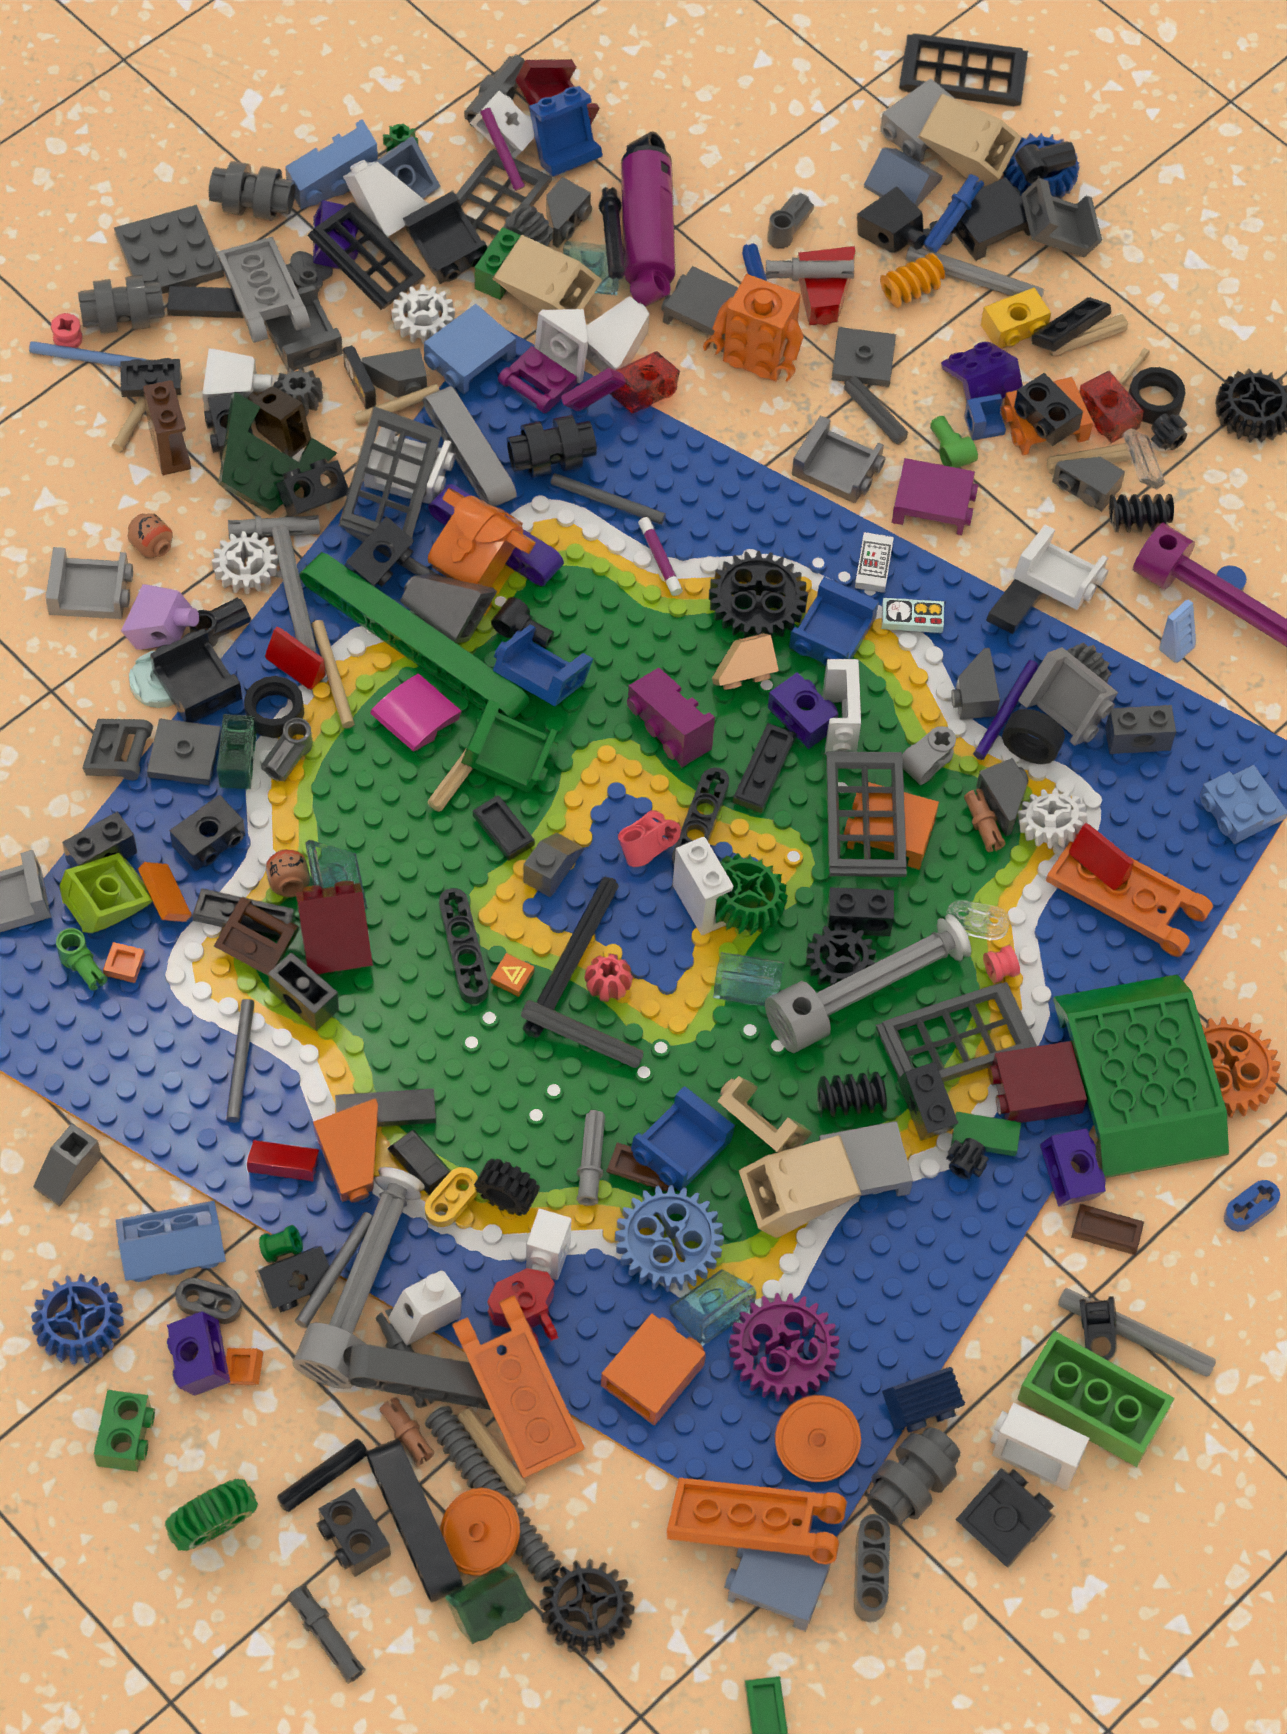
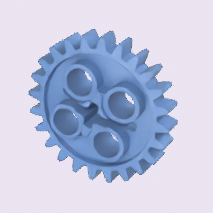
M670 1185L668 1192L663 1194L660 1187L656 1186L655 1196H651L644 1190L643 1201L641 1202L633 1197L631 1200L633 1209L624 1207L622 1216L625 1219L617 1220V1228L620 1230L615 1231V1240L620 1243L616 1244V1253L623 1254L621 1256V1265L631 1264L629 1275L632 1276L639 1272L640 1284H643L648 1278L651 1279L652 1289L654 1290L659 1282L664 1283L666 1292H669L671 1283H676L678 1289L682 1291L684 1281L686 1280L694 1287L697 1281L696 1275L706 1279L708 1275L707 1268H716L717 1261L714 1258H721L722 1249L718 1246L723 1245L724 1236L719 1234L722 1232L723 1225L722 1223H714L717 1220L718 1212L712 1211L707 1213L710 1202L705 1201L699 1204V1193H695L691 1198L686 1197L687 1189L685 1187L679 1194H675L673 1185ZM675 1213L682 1215L684 1219L673 1221L668 1216ZM658 1214L663 1221L662 1224L654 1215ZM650 1228L655 1233L647 1236L641 1234L639 1230ZM664 1229H665L666 1234H667V1236H668V1237H665V1238H664ZM675 1238V1245L673 1246L671 1239ZM695 1241L700 1246L695 1249H689L684 1243ZM676 1252L680 1255V1257L683 1260H685L684 1262L679 1261V1259L676 1256ZM659 1255H665L670 1258V1261L659 1263L654 1258Z

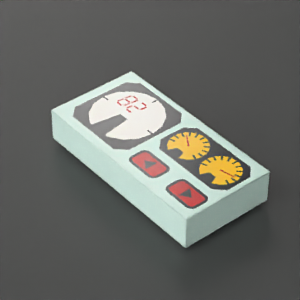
M883 598L882 629L943 633L944 601Z

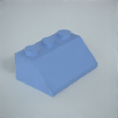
M215 1201L116 1219L118 1244L125 1281L142 1282L151 1279L153 1275L164 1273L167 1275H178L185 1272L186 1269L194 1267L209 1269L216 1267L220 1262L226 1261Z

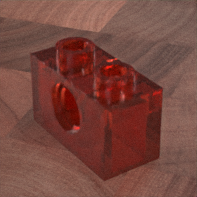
M655 351L616 370L623 374L626 383L611 392L610 395L633 414L650 407L664 398L671 397L677 390L680 370L658 351Z
M1110 370L1080 386L1079 393L1097 431L1104 435L1110 443L1140 429L1144 411Z

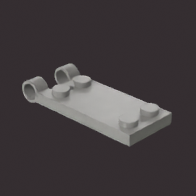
M273 237L217 252L225 276L248 326L253 343L268 339L264 321L276 317L290 315L295 331L311 327L306 307L301 300Z

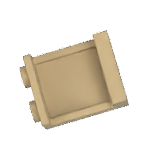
M738 1076L735 1080L730 1079L723 1086L720 1092L722 1096L718 1102L775 1151L781 1152L802 1146L812 1134L802 1124L790 1118H787L777 1130L747 1104V1101L758 1088L750 1081Z

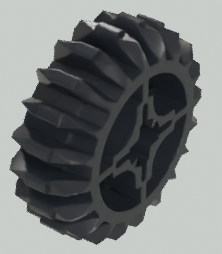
M1248 368L1245 371V375L1237 371L1234 377L1228 376L1225 383H1222L1215 400L1216 416L1220 417V426H1227L1228 434L1236 432L1238 439L1242 436L1248 437L1249 443L1254 438H1257L1262 444L1266 437L1273 441L1277 434L1282 435L1287 428V385H1283L1282 378L1275 380L1273 372L1265 375L1261 369L1257 373H1253Z
M576 1560L573 1562V1571L570 1572L567 1567L562 1566L560 1568L562 1578L557 1575H551L550 1583L552 1586H545L543 1588V1595L546 1598L540 1600V1608L545 1611L541 1614V1621L543 1623H550L546 1627L548 1635L558 1633L555 1638L557 1645L563 1644L566 1640L569 1641L567 1650L570 1653L575 1650L576 1645L581 1646V1654L584 1656L588 1653V1646H594V1651L596 1654L602 1652L601 1643L603 1642L612 1649L615 1646L613 1636L622 1640L625 1637L623 1628H630L632 1625V1620L628 1616L634 1614L635 1606L629 1604L633 1600V1592L625 1591L628 1587L626 1579L616 1581L619 1576L617 1569L612 1570L609 1574L606 1573L607 1564L605 1562H602L598 1569H594L593 1560H587L586 1568H581L579 1561ZM588 1584L597 1585L605 1589L609 1595L606 1592H594ZM576 1586L577 1596L573 1600L567 1601L565 1606L558 1607L562 1596L569 1589ZM583 1595L586 1603L589 1602L590 1607L593 1605L591 1619L589 1612H585L584 1608L582 1609ZM616 1607V1612L609 1623L598 1628L597 1618L604 1613H608V1609ZM565 1620L582 1623L586 1631L570 1626Z

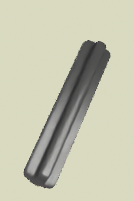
M852 376L845 381L844 390L895 444H900L907 439L908 431L857 377Z

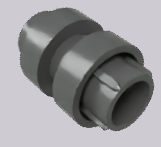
M231 161L227 169L214 167L209 183V200L222 203L224 213L243 215L246 208H252L255 218L273 221L277 213L289 215L292 211L295 198V181L283 179L281 169L262 166L259 173L255 174L251 173L250 164Z
M143 275L125 277V287L112 288L110 279L93 281L94 289L78 292L83 327L99 326L101 334L118 332L117 322L132 321L133 330L150 328L149 319L165 317L160 282L144 283Z
M927 1428L921 1435L911 1433L896 1449L899 1462L886 1460L872 1475L871 1479L874 1487L870 1490V1494L867 1497L868 1502L874 1511L884 1517L890 1524L901 1525L907 1518L918 1519L933 1502L929 1491L943 1492L957 1476L955 1465L961 1456L960 1450L953 1440L939 1429Z

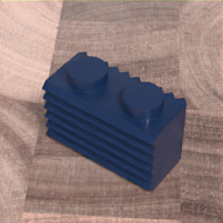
M952 1367L882 1391L895 1430L906 1427L908 1433L927 1427L926 1419L935 1416L937 1422L957 1416L954 1409L965 1406V1401L962 1399L963 1395L960 1393Z

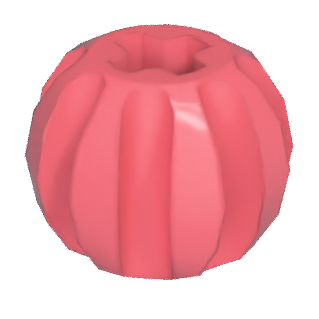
M609 954L608 957L599 955L592 960V965L586 968L584 976L587 982L586 987L592 996L599 995L600 1001L609 1002V998L619 1000L625 996L626 990H629L632 985L633 976L630 973L631 968L625 959L617 960L618 956L615 954Z

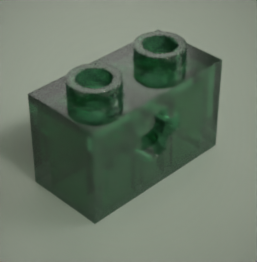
M507 1563L495 1567L445 1597L459 1630L472 1644L489 1638L497 1629L508 1623L520 1620L526 1612L533 1609L518 1574Z

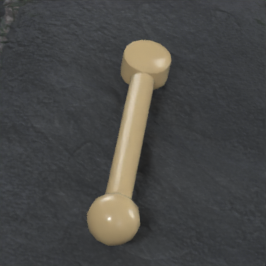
M1143 348L1139 357L1121 380L1113 384L1112 389L1115 393L1123 391V385L1141 362L1148 357L1149 350Z

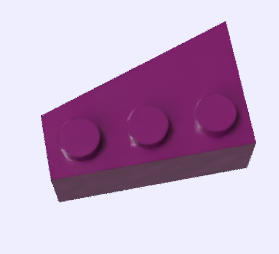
M657 668L629 685L627 705L634 715H639L643 719L649 734L661 741L667 756L672 760L675 759L683 767L712 750L715 717L710 712L705 715L696 708L699 706L698 702L693 697L688 700L679 693L682 691L681 687L664 671Z

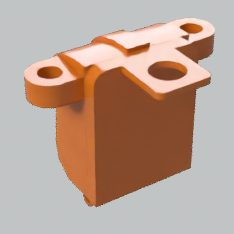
M448 488L442 499L455 507L454 513L433 544L428 554V563L433 565L432 568L448 578L492 587L514 548L517 547L530 554L536 542L523 534V522L506 511L491 506L475 496L465 497L457 491Z

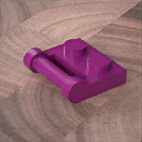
M531 346L509 368L506 367L502 370L498 377V382L505 387H512L535 403L536 408L545 414L561 400L562 395L569 392L577 384V376ZM518 377H523L525 380H527L528 382H530L546 394L542 395L540 392L526 384Z

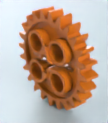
M1221 1017L1219 1025H1216L1212 1018H1209L1206 1028L1203 1025L1202 1028L1212 1057L1218 1083L1224 1086L1220 1090L1228 1116L1233 1118L1237 1109L1242 1116H1246L1248 1106L1253 1111H1258L1260 1102L1267 1104L1270 1097L1269 1094L1273 1095L1277 1087L1275 1083H1278L1280 1074L1277 1071L1281 1063L1274 1059L1278 1051L1274 1049L1268 1050L1271 1039L1262 1041L1259 1039L1262 1033L1261 1029L1254 1033L1250 1032V1022L1242 1028L1239 1027L1238 1018L1234 1019L1232 1025L1227 1024L1225 1017ZM1230 1046H1237L1243 1052H1236ZM1242 1074L1251 1075L1254 1080H1247Z

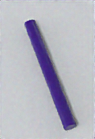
M1028 660L975 749L973 755L977 759L984 760L1017 705L1018 699L1037 671L1039 665L1035 661Z

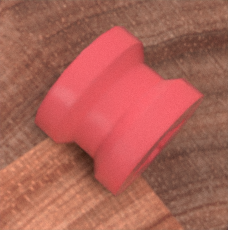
M62 313L52 320L51 330L55 345L73 348L81 345L83 337L81 324L75 315Z
M1010 945L1002 947L1000 952L997 953L992 951L984 953L985 969L993 983L1002 981L1005 976L1015 977L1020 974L1018 958Z

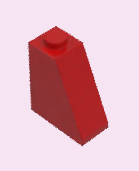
M855 246L798 252L799 261H855L856 249ZM799 278L809 326L838 322L850 278Z

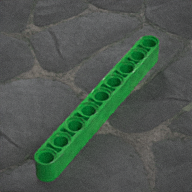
M323 552L319 553L300 572L301 581L312 592L481 710L484 709L488 700L492 699L501 704L498 713L514 720L530 703L527 694L516 684L494 672L490 666L330 555Z

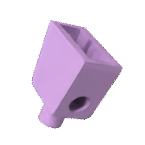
M143 584L121 632L136 650L170 645L181 639L186 627H194L198 624L199 613L179 591Z

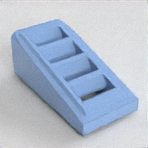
M1189 599L1185 600L1168 616L1159 650L1175 663H1178L1193 650L1196 643L1193 602Z

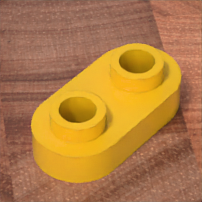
M466 1167L453 1169L430 1194L425 1202V1216L430 1224L436 1227L451 1225L477 1196L478 1193L475 1190L474 1184L478 1176L473 1170ZM464 1184L468 1186V1189L459 1191L457 1186ZM441 1208L448 1211L445 1215H438L436 1213Z

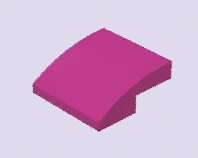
M418 673L387 694L371 709L370 714L414 752L434 741L439 730L459 720L462 711Z

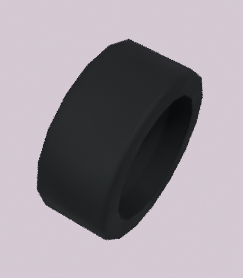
M1162 367L1146 368L1138 372L1132 379L1127 397L1128 407L1135 417L1149 424H1153L1163 414H1168L1169 416L1174 414L1177 416L1180 414L1186 394L1185 385L1181 378L1171 370ZM1148 386H1157L1171 393L1174 399L1173 402L1166 405H1153L1142 399L1139 392Z
M279 676L264 677L254 682L246 692L244 706L247 723L253 731L261 736L270 738L281 737L283 727L288 720L292 718L303 719L304 704L302 692L294 682L287 678ZM279 695L291 700L293 708L289 714L282 718L268 719L256 712V704L267 696Z
M1021 709L1012 713L1002 734L1003 743L1011 753L1020 759L1035 764H1048L1054 761L1065 739L1063 728L1057 721L1044 713L1030 709Z

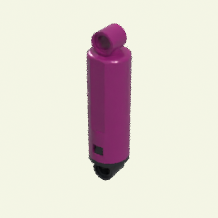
M654 131L629 143L626 148L627 152L621 160L625 280L630 284V293L637 303H642L645 307L670 294V283L676 275L672 159L666 151L662 138Z

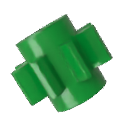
M403 123L393 127L389 126V134L383 135V145L386 146V153L411 136L415 138L418 144L415 129H410Z

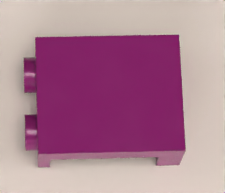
M904 458L891 523L903 525L905 515L956 525V534L962 535L964 525L970 526L974 508H969L968 505L969 501L975 502L979 484L973 483L975 471Z

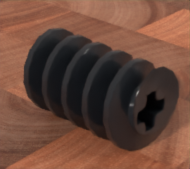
M1111 494L1109 516L1115 533L1119 532L1121 524L1125 525L1127 532L1131 531L1133 524L1137 525L1139 532L1143 531L1145 524H1148L1150 531L1154 532L1157 523L1168 525L1173 522L1174 501L1172 494H1167L1165 500L1161 494H1156L1153 500L1149 494H1144L1141 501L1138 495L1132 494L1129 502L1124 494L1119 495L1117 502L1114 495Z
M872 1072L870 1081L865 1073H859L857 1082L852 1074H847L844 1083L839 1075H834L831 1085L826 1076L820 1077L817 1086V1103L820 1117L822 1118L824 1108H828L831 1117H835L837 1107H841L844 1116H848L850 1106H854L857 1115H860L863 1105H867L871 1114L874 1113L876 1104H880L882 1111L887 1112V1095L884 1080L881 1079L878 1072Z

